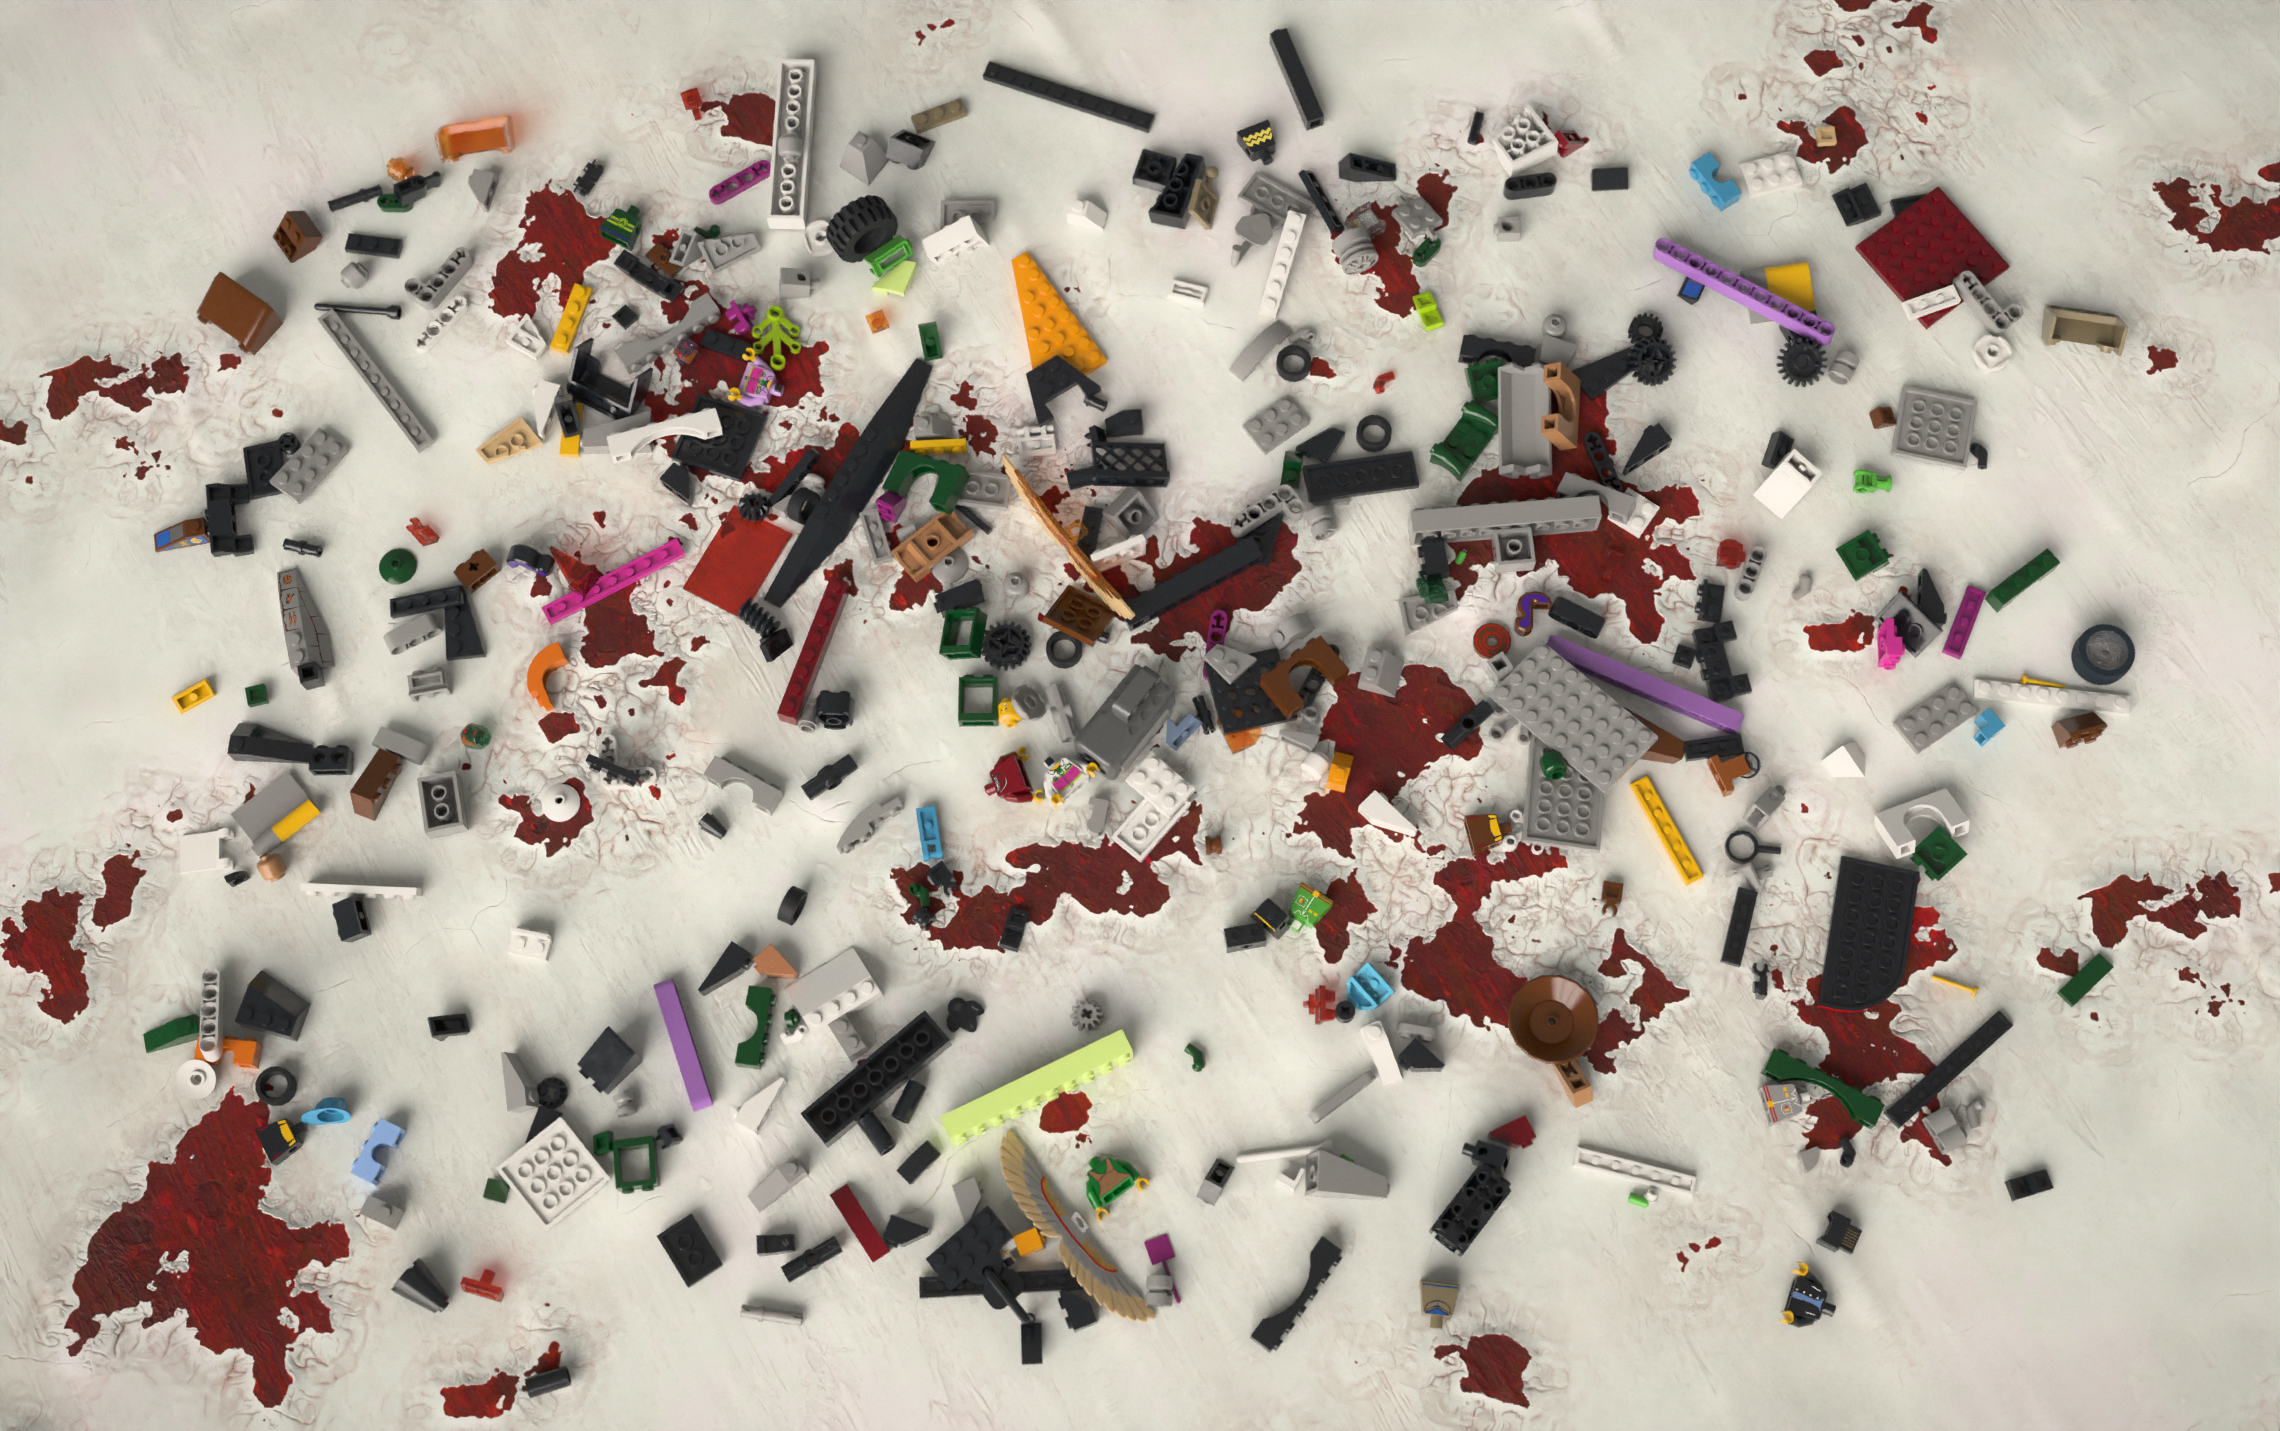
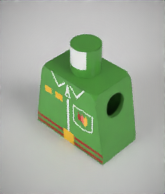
M1301 882L1289 909V915L1294 918L1289 927L1298 933L1304 925L1312 929L1332 908L1333 901Z

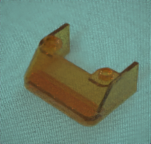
M511 116L444 125L434 134L440 163H444L447 159L448 162L458 161L459 157L465 154L491 150L501 151L502 154L513 152L515 149Z

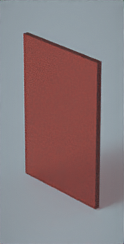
M734 505L683 586V590L738 617L739 610L744 602L749 598L754 599L792 537V534L765 520L763 522L757 520L756 523L751 520L747 523L746 518L741 519L738 507Z

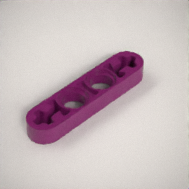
M766 160L758 161L712 187L709 191L711 202L720 205L770 177L771 164ZM746 175H752L753 179L751 181H745L744 177ZM732 183L738 185L735 190L728 189V186Z
M1216 610L1211 614L1205 654L1217 644L1224 646L1227 614L1222 610ZM1217 616H1221L1222 619L1220 621V628H1216ZM1219 633L1222 638L1220 641H1213L1211 635ZM1203 666V677L1206 681H1208Z

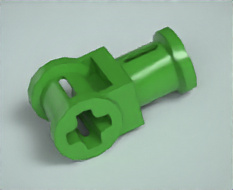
M1856 470L1853 472L1855 477L1854 492L1874 493L1875 489L1890 492L1892 486L1891 475L1887 477L1877 476V472H1870L1868 470Z

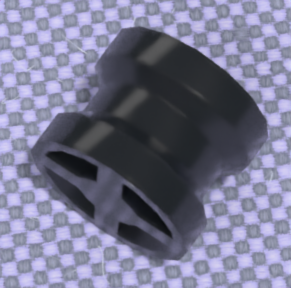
M286 432L279 437L278 443L286 454L294 455L300 449L301 443L293 433Z
M923 906L914 914L912 922L918 923L920 929L925 931L933 924L936 916L930 914L928 909Z
M1349 1001L1338 1003L1335 1009L1336 1019L1340 1023H1349L1353 1020L1355 1015L1354 1005Z

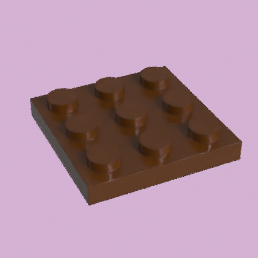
M1068 585L1046 613L1043 622L1093 647L1116 617L1117 612H1113L1108 604L1106 605L1103 601Z

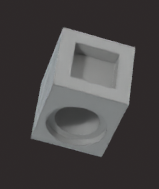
M1498 217L1497 224H1494L1493 229L1494 235H1497V242L1519 241L1521 235L1520 217Z

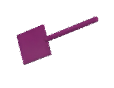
M1167 1234L1144 1242L1152 1266L1162 1262L1167 1276H1171L1166 1260L1174 1258L1175 1255ZM1173 1282L1172 1291L1176 1302L1180 1304L1181 1301Z

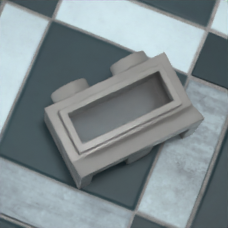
M434 667L429 672L417 670L413 671L412 675H407L409 696L414 702L418 701V695L425 694L428 698H434L435 692L445 691L448 696L452 695L449 673L442 667Z

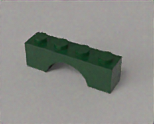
M2047 548L1992 589L1985 600L1998 613L2028 587L2037 581H2041L2053 572L2060 564V561Z
M750 985L748 987L745 1005L756 1014L758 1025L750 1039L738 1043L735 1057L737 1067L761 1070L762 1065H765L767 1056L764 1053L765 1045H768L770 1041L768 1028L772 1026L774 1017L771 1011L772 1006L775 1007L777 1002V995H775L772 988Z

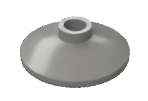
M955 549L932 567L931 571L939 581L954 583L962 579L966 574L968 561L962 551ZM948 560L952 561L950 565L945 564V562Z

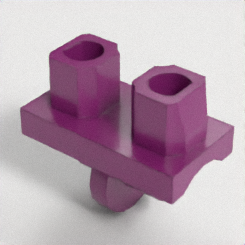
M735 300L729 302L731 307L725 312L727 318L732 322L737 318L740 320L733 326L735 331L739 335L747 331L752 333L754 325L751 320L756 319L754 314L757 312L755 305L749 306L748 303H744L742 306L737 304Z

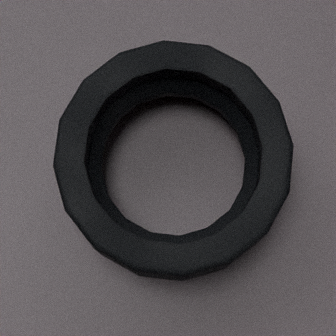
M1289 345L1279 351L1276 360V370L1281 378L1289 382H1298L1308 376L1311 369V357L1304 347ZM1290 355L1301 357L1304 360L1303 369L1297 372L1286 370L1283 367L1284 358Z
M1379 415L1364 417L1357 426L1356 440L1358 445L1368 452H1379L1385 449L1391 440L1392 428L1390 423ZM1369 425L1380 426L1384 430L1385 436L1382 441L1370 442L1363 436L1364 428Z
M806 487L796 490L788 502V517L805 525L810 514L821 499L819 494Z
M1062 631L1055 632L1046 643L1048 660L1058 668L1067 669L1073 667L1082 657L1081 641ZM1060 640L1071 641L1075 645L1074 655L1068 659L1057 658L1053 653L1055 643Z
M796 886L790 887L781 902L777 919L793 925L804 908L808 893Z
M279 1066L263 1070L255 1083V1091L258 1097L263 1102L272 1106H282L288 1103L294 1097L297 1090V1082L294 1075ZM274 1075H281L287 1080L286 1091L277 1098L269 1097L265 1092L266 1082Z

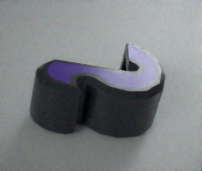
M516 544L511 546L506 562L512 568L520 565L541 576H549L555 564V559L548 554H541L530 546Z

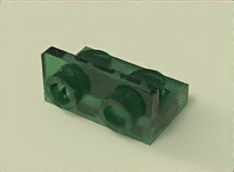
M1418 571L1419 578H1416V587L1419 589L1420 598H1424L1426 604L1449 601L1442 578L1431 577L1426 580L1423 572Z

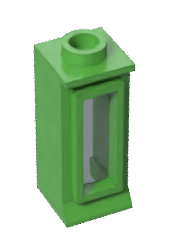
M898 235L864 257V260L871 265L870 272L879 278L909 256H913L914 254L911 250L913 246L907 238L904 239Z

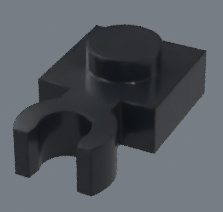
M940 861L926 871V874L937 889L943 886L944 894L947 897H950L947 891L948 888L953 887L956 891L959 890L957 884L950 881L954 877L943 861Z

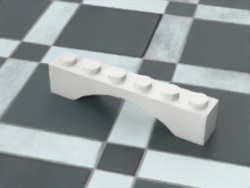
M705 408L701 412L694 414L686 413L682 417L668 418L660 423L652 422L641 428L633 427L622 433L614 432L606 438L613 463L615 464L632 459L640 449L655 439L674 434H683L705 440L722 435V427L716 408Z

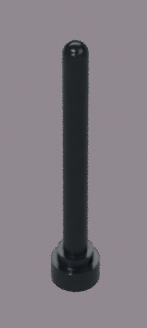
M316 303L314 305L315 310L318 311L333 309L335 312L387 315V317L394 320H400L402 314L400 305H391L387 308Z

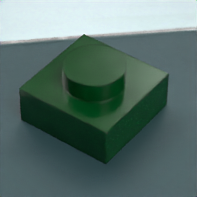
M264 683L245 688L247 704L250 708L269 703L267 688Z
M607 1130L593 1135L594 1155L602 1156L613 1152L614 1133Z

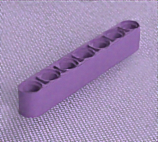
M671 978L654 984V990L693 1111L712 1106L714 1104L675 982Z

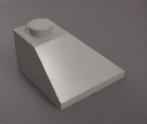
M858 131L848 143L840 163V168L869 186L890 159L885 157L886 153L872 138Z

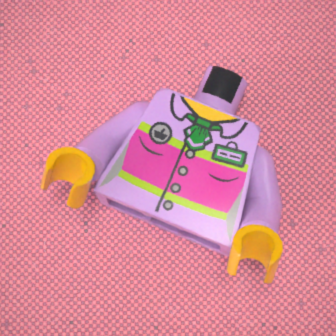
M747 348L746 351L750 353V357L743 354L742 358L744 360H751V363L748 362L739 389L733 387L729 390L734 395H729L728 399L730 401L737 399L739 403L748 407H755L763 403L768 404L772 395L782 397L784 386L776 384L777 379L774 371L761 358L755 356V351L752 348Z

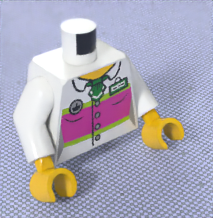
M1050 756L1043 762V765L1049 770L1045 774V795L1052 802L1054 808L1057 809V803L1065 804L1068 799L1089 782L1088 774L1094 778L1095 774L1093 772L1095 770L1100 771V768L1096 763L1089 764L1076 759L1068 760L1065 757L1057 763Z

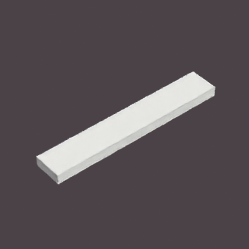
M1579 1146L1576 1149L1573 1163L1575 1168L1693 1197L1697 1176Z

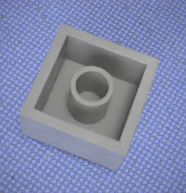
M1531 527L1493 530L1491 542L1496 573L1534 569L1536 559Z

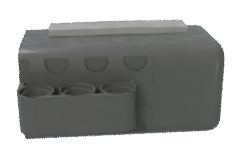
M1134 664L1075 738L1074 747L1077 757L1089 764L1096 763L1100 768V771H1096L1108 780H1115L1120 773L1124 774L1170 716V710L1175 705L1173 689L1162 681L1160 675L1147 666L1142 668L1138 664Z

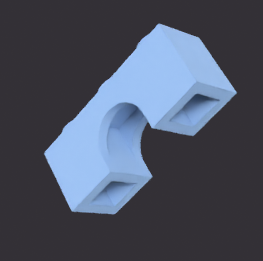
M381 1118L379 1122L374 1124L369 1140L364 1142L361 1155L354 1160L351 1173L377 1186L387 1169L378 1163V1151L386 1146L397 1150L406 1131Z

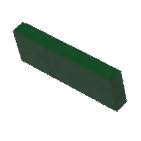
M2098 953L2057 994L2068 1005L2073 1007L2114 966Z

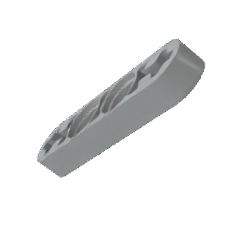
M1371 1070L1365 1072L1310 1113V1119L1314 1124L1324 1119L1370 1085L1376 1079L1375 1075Z

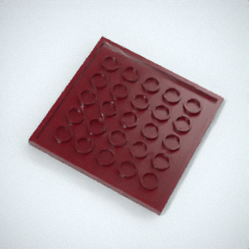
M1939 186L1855 247V250L1902 303L1952 285L1953 279L1963 271H1971L1985 287L2010 268V265ZM1960 297L1961 301L1959 304L1916 319L1927 330L1961 305L1964 300Z

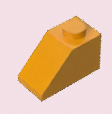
M1335 751L1326 783L1327 789L1345 793L1354 756Z

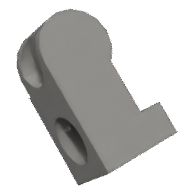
M1090 797L1088 805L1089 809L1093 811L1091 818L1087 822V830L1091 836L1099 837L1105 829L1109 800Z

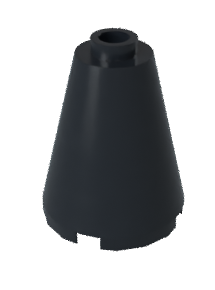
M418 1258L412 1263L414 1264L413 1267L408 1268L401 1275L391 1290L434 1313L438 1310L442 1313L450 1304L447 1301L449 1296L423 1260Z

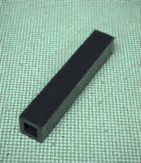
M1287 28L1277 29L1270 33L1269 43L1306 130L1323 126L1324 114Z

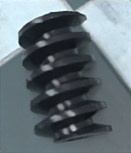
M752 598L747 599L739 610L738 618L744 620V623L749 625L751 629H755V632L760 634L762 638L776 632L781 622L777 621L774 623V616L768 619L770 615L768 611L762 614L764 608L760 607L757 610L759 604L757 602L752 604Z

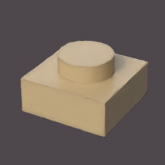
M1834 126L1816 127L1817 147L1836 145Z

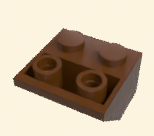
M287 211L273 235L274 240L290 263H294L314 251L323 237L305 211Z
M2090 712L2056 721L2051 728L2059 748L2067 747V749L2078 746V743L2085 742V744L2095 742L2096 738L2101 736L2102 732L2107 728V724L2096 713Z

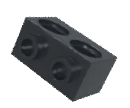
M319 745L317 748H310L309 771L314 776L352 775L354 752L346 745H337L332 748ZM345 756L342 762L337 763L340 757ZM321 757H325L322 763H318Z

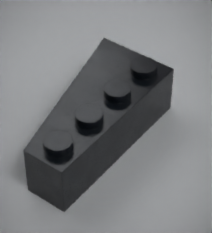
M1185 154L1174 171L1175 174L1166 183L1162 194H1159L1156 203L1148 211L1151 223L1186 229L1190 217L1188 205L1191 200L1192 189L1195 180L1202 179L1206 169L1203 156Z

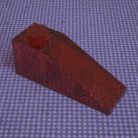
M551 546L549 549L566 578L569 589L574 593L579 592L585 596L599 580L594 569Z

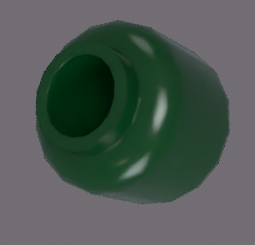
M1549 750L1545 752L1539 761L1544 776L1552 780L1562 778L1568 769L1564 757L1558 751Z

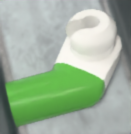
M1649 1189L1648 1192L1641 1196L1631 1192L1628 1202L1646 1208L1658 1200V1192L1655 1189Z

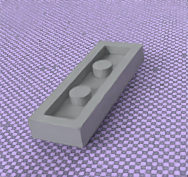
M874 508L859 513L875 566L892 561L893 558L878 509Z

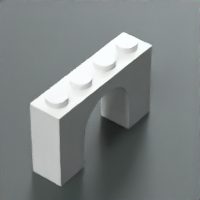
M1947 788L1934 791L1931 794L1898 804L1895 807L1875 814L1874 827L1897 859L1915 853L1916 840L1906 827V823L1912 819L1920 817L1933 819L1942 826L1952 839L1969 833L1970 820Z

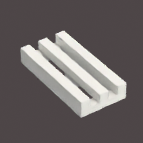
M1172 279L1168 298L1203 306L1208 287ZM1174 286H1178V287H1182V288H1186V289L1183 290V289L1175 288ZM1191 290L1202 292V294L1191 292Z

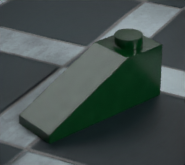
M196 1014L181 1017L144 1033L146 1053L198 1040L200 1017Z

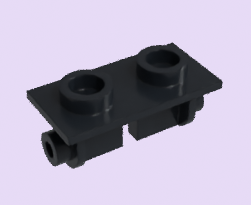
M594 159L592 164L590 162L587 163L583 169L585 172L583 177L578 176L573 185L576 186L573 191L574 193L578 189L581 196L589 195L595 185L590 179L597 182L604 173L602 165L594 164L596 159Z

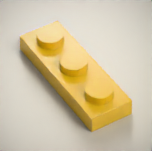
M966 438L910 441V449L921 456L928 454L942 456L948 453L960 455L967 453Z

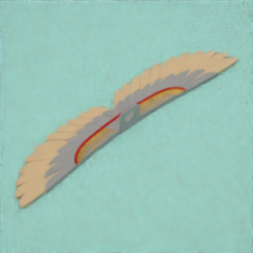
M1009 1130L1007 1138H1002L1001 1143L1003 1147L999 1149L1002 1156L999 1160L1003 1166L1001 1172L1007 1179L1006 1185L1014 1192L1012 1194L1013 1198L1020 1203L1019 1207L1026 1212V1217L1035 1221L1033 1225L1040 1229V1233L1044 1236L1061 1238L1058 1251L1060 1259L1063 1258L1066 1268L1070 1265L1071 1275L1077 1277L1081 1287L1084 1285V1289L1089 1296L1093 1293L1100 1306L1104 1304L1111 1314L1115 1311L1122 1319L1126 1316L1133 1322L1136 1319L1140 1322H1147V1318L1154 1319L1156 1317L1155 1313L1149 1306H1146L1145 1301L1141 1298L1142 1296L1122 1277L1118 1270L1085 1235L1086 1230L1089 1228L1085 1218L1079 1211H1076L1071 1217L1046 1178L1040 1172L1028 1150L1024 1148L1013 1131ZM1077 1217L1082 1220L1084 1227L1079 1224Z

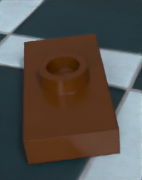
M658 242L645 254L648 260L672 279L683 268L669 262L672 253Z

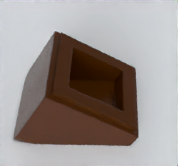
M1877 407L1869 413L1874 429L1896 425L1891 407Z

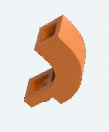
M555 642L542 649L532 660L527 672L529 693L533 699H537L540 707H545L547 712L555 709L546 688L548 677L556 669L569 664L559 642Z

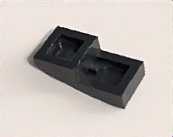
M1011 907L999 942L1000 948L1018 953L1030 912Z
M927 1140L896 1171L911 1185L942 1154Z
M2046 1169L2005 1181L2012 1201L2054 1189Z
M1042 1323L1021 1324L1022 1365L1043 1364Z

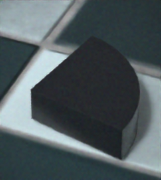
M237 871L224 876L230 886L235 887L247 881L250 876L246 871Z

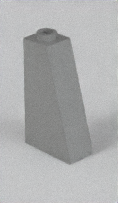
M646 411L584 429L583 436L580 437V447L584 449L586 454H611L606 437L614 432L622 433L630 428H641L654 422L651 411ZM653 441L646 444L637 453H652Z

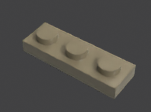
M961 98L915 114L911 116V120L917 134L966 117L967 112Z

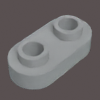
M1398 1023L1397 1033L1402 1038L1412 1039V1037L1420 1038V1041L1431 1043L1432 1040L1436 1039L1437 1030L1433 1028Z

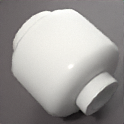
M1320 751L1309 752L1301 763V769L1304 771L1302 774L1309 780L1313 778L1321 779L1329 768L1328 757Z

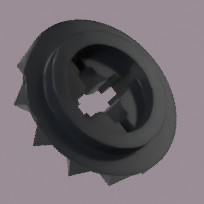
M552 1076L544 1078L541 1083H538V1100L541 1106L554 1109L565 1102L568 1089L561 1079ZM548 1086L553 1090L557 1089L554 1092L555 1099H553L550 1095L546 1096L549 1089Z

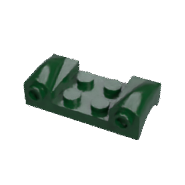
M1473 400L1463 405L1461 419L1445 440L1439 444L1435 443L1430 450V462L1447 469L1460 482L1498 432V416Z

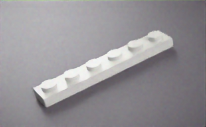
M1291 210L1288 211L1258 314L1273 318L1277 316L1306 220L1305 214Z
M300 883V891H306V895L318 896V892H326L325 896H338V893H345V897H357V893L364 894L365 898H376V894H383L384 898L396 899V895H403V899L415 900V896H422V888Z

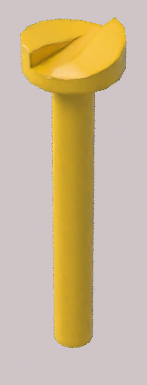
M2023 673L2019 683L2025 684L2027 682L2065 689L2063 684L2027 678V674Z
M1932 975L1931 978L1932 980L1972 993L1971 997L1974 998L1976 990L1979 989L1976 985L1974 988L1936 975Z

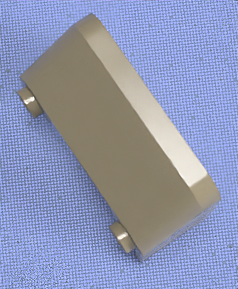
M2045 305L2041 339L2048 346L2055 345L2060 340L2096 345L2100 348L2101 352L2111 353V351H2114L2117 356H2121L2129 327L2115 314Z

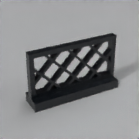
M1091 442L1094 472L1093 486L1167 487L1170 472L1167 470L1164 443ZM1096 448H1103L1107 452L1101 456L1096 452ZM1116 448L1122 449L1125 453L1120 457L1114 450ZM1139 449L1143 454L1138 457L1132 451ZM1152 449L1160 450V455L1156 457L1150 451ZM1109 454L1117 459L1113 464L1105 459ZM1127 455L1135 460L1131 465L1124 460ZM1146 455L1153 460L1150 465L1142 460ZM1103 462L1109 468L1098 469V464ZM1120 462L1127 468L1119 470L1115 466ZM1137 463H1139V464L1142 465L1145 469H1144V470H1137V469L1134 468V466H1135ZM1157 463L1162 467L1163 471H1155L1152 466Z

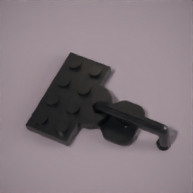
M987 1205L929 1255L926 1260L950 1291H953L968 1278L973 1283L984 1285L983 1296L992 1308L1001 1310L1009 1306L1023 1324L1031 1325L1035 1322V1315L1030 1312L1027 1313L1016 1300L1024 1291L1025 1283L1016 1270L1003 1268V1257L999 1252L1014 1236L991 1207Z

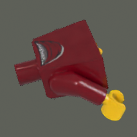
M1020 747L1017 753L1014 751L1000 756L994 769L989 773L992 782L984 786L989 796L997 793L998 797L1015 803L1032 802V800L1036 803H1042L1044 801V798L1038 799L1036 797L1037 794H1043L1042 790H1037L1034 794L1031 793L1033 788L1023 761L1029 758V753L1026 755L1021 754L1026 751L1025 747Z

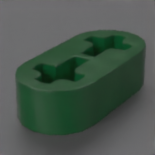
M382 194L377 199V204L383 212L405 213L413 207V203L402 207L394 194Z
M1428 237L1414 251L1412 257L1414 265L1423 267L1431 261L1440 251L1441 241L1439 238L1432 241ZM1429 244H1436L1435 247L1433 246L1429 249ZM1425 253L1424 259H1417L1418 256L1421 257Z

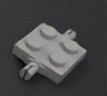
M1402 195L1398 196L1396 201L1401 206L1392 210V216L1412 239L1426 234L1432 241L1436 240L1438 235H1436L1433 229L1442 225L1443 220L1423 197L1407 202Z

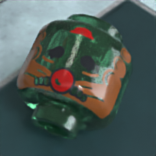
M471 723L462 730L461 739L465 747L482 750L490 743L491 734L486 726Z

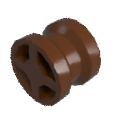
M1216 835L1215 837L1205 836L1206 855H1211L1212 853L1222 854L1221 835Z

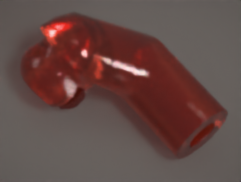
M1393 371L1376 377L1373 384L1376 394H1381L1385 391L1384 385L1386 382L1395 380Z

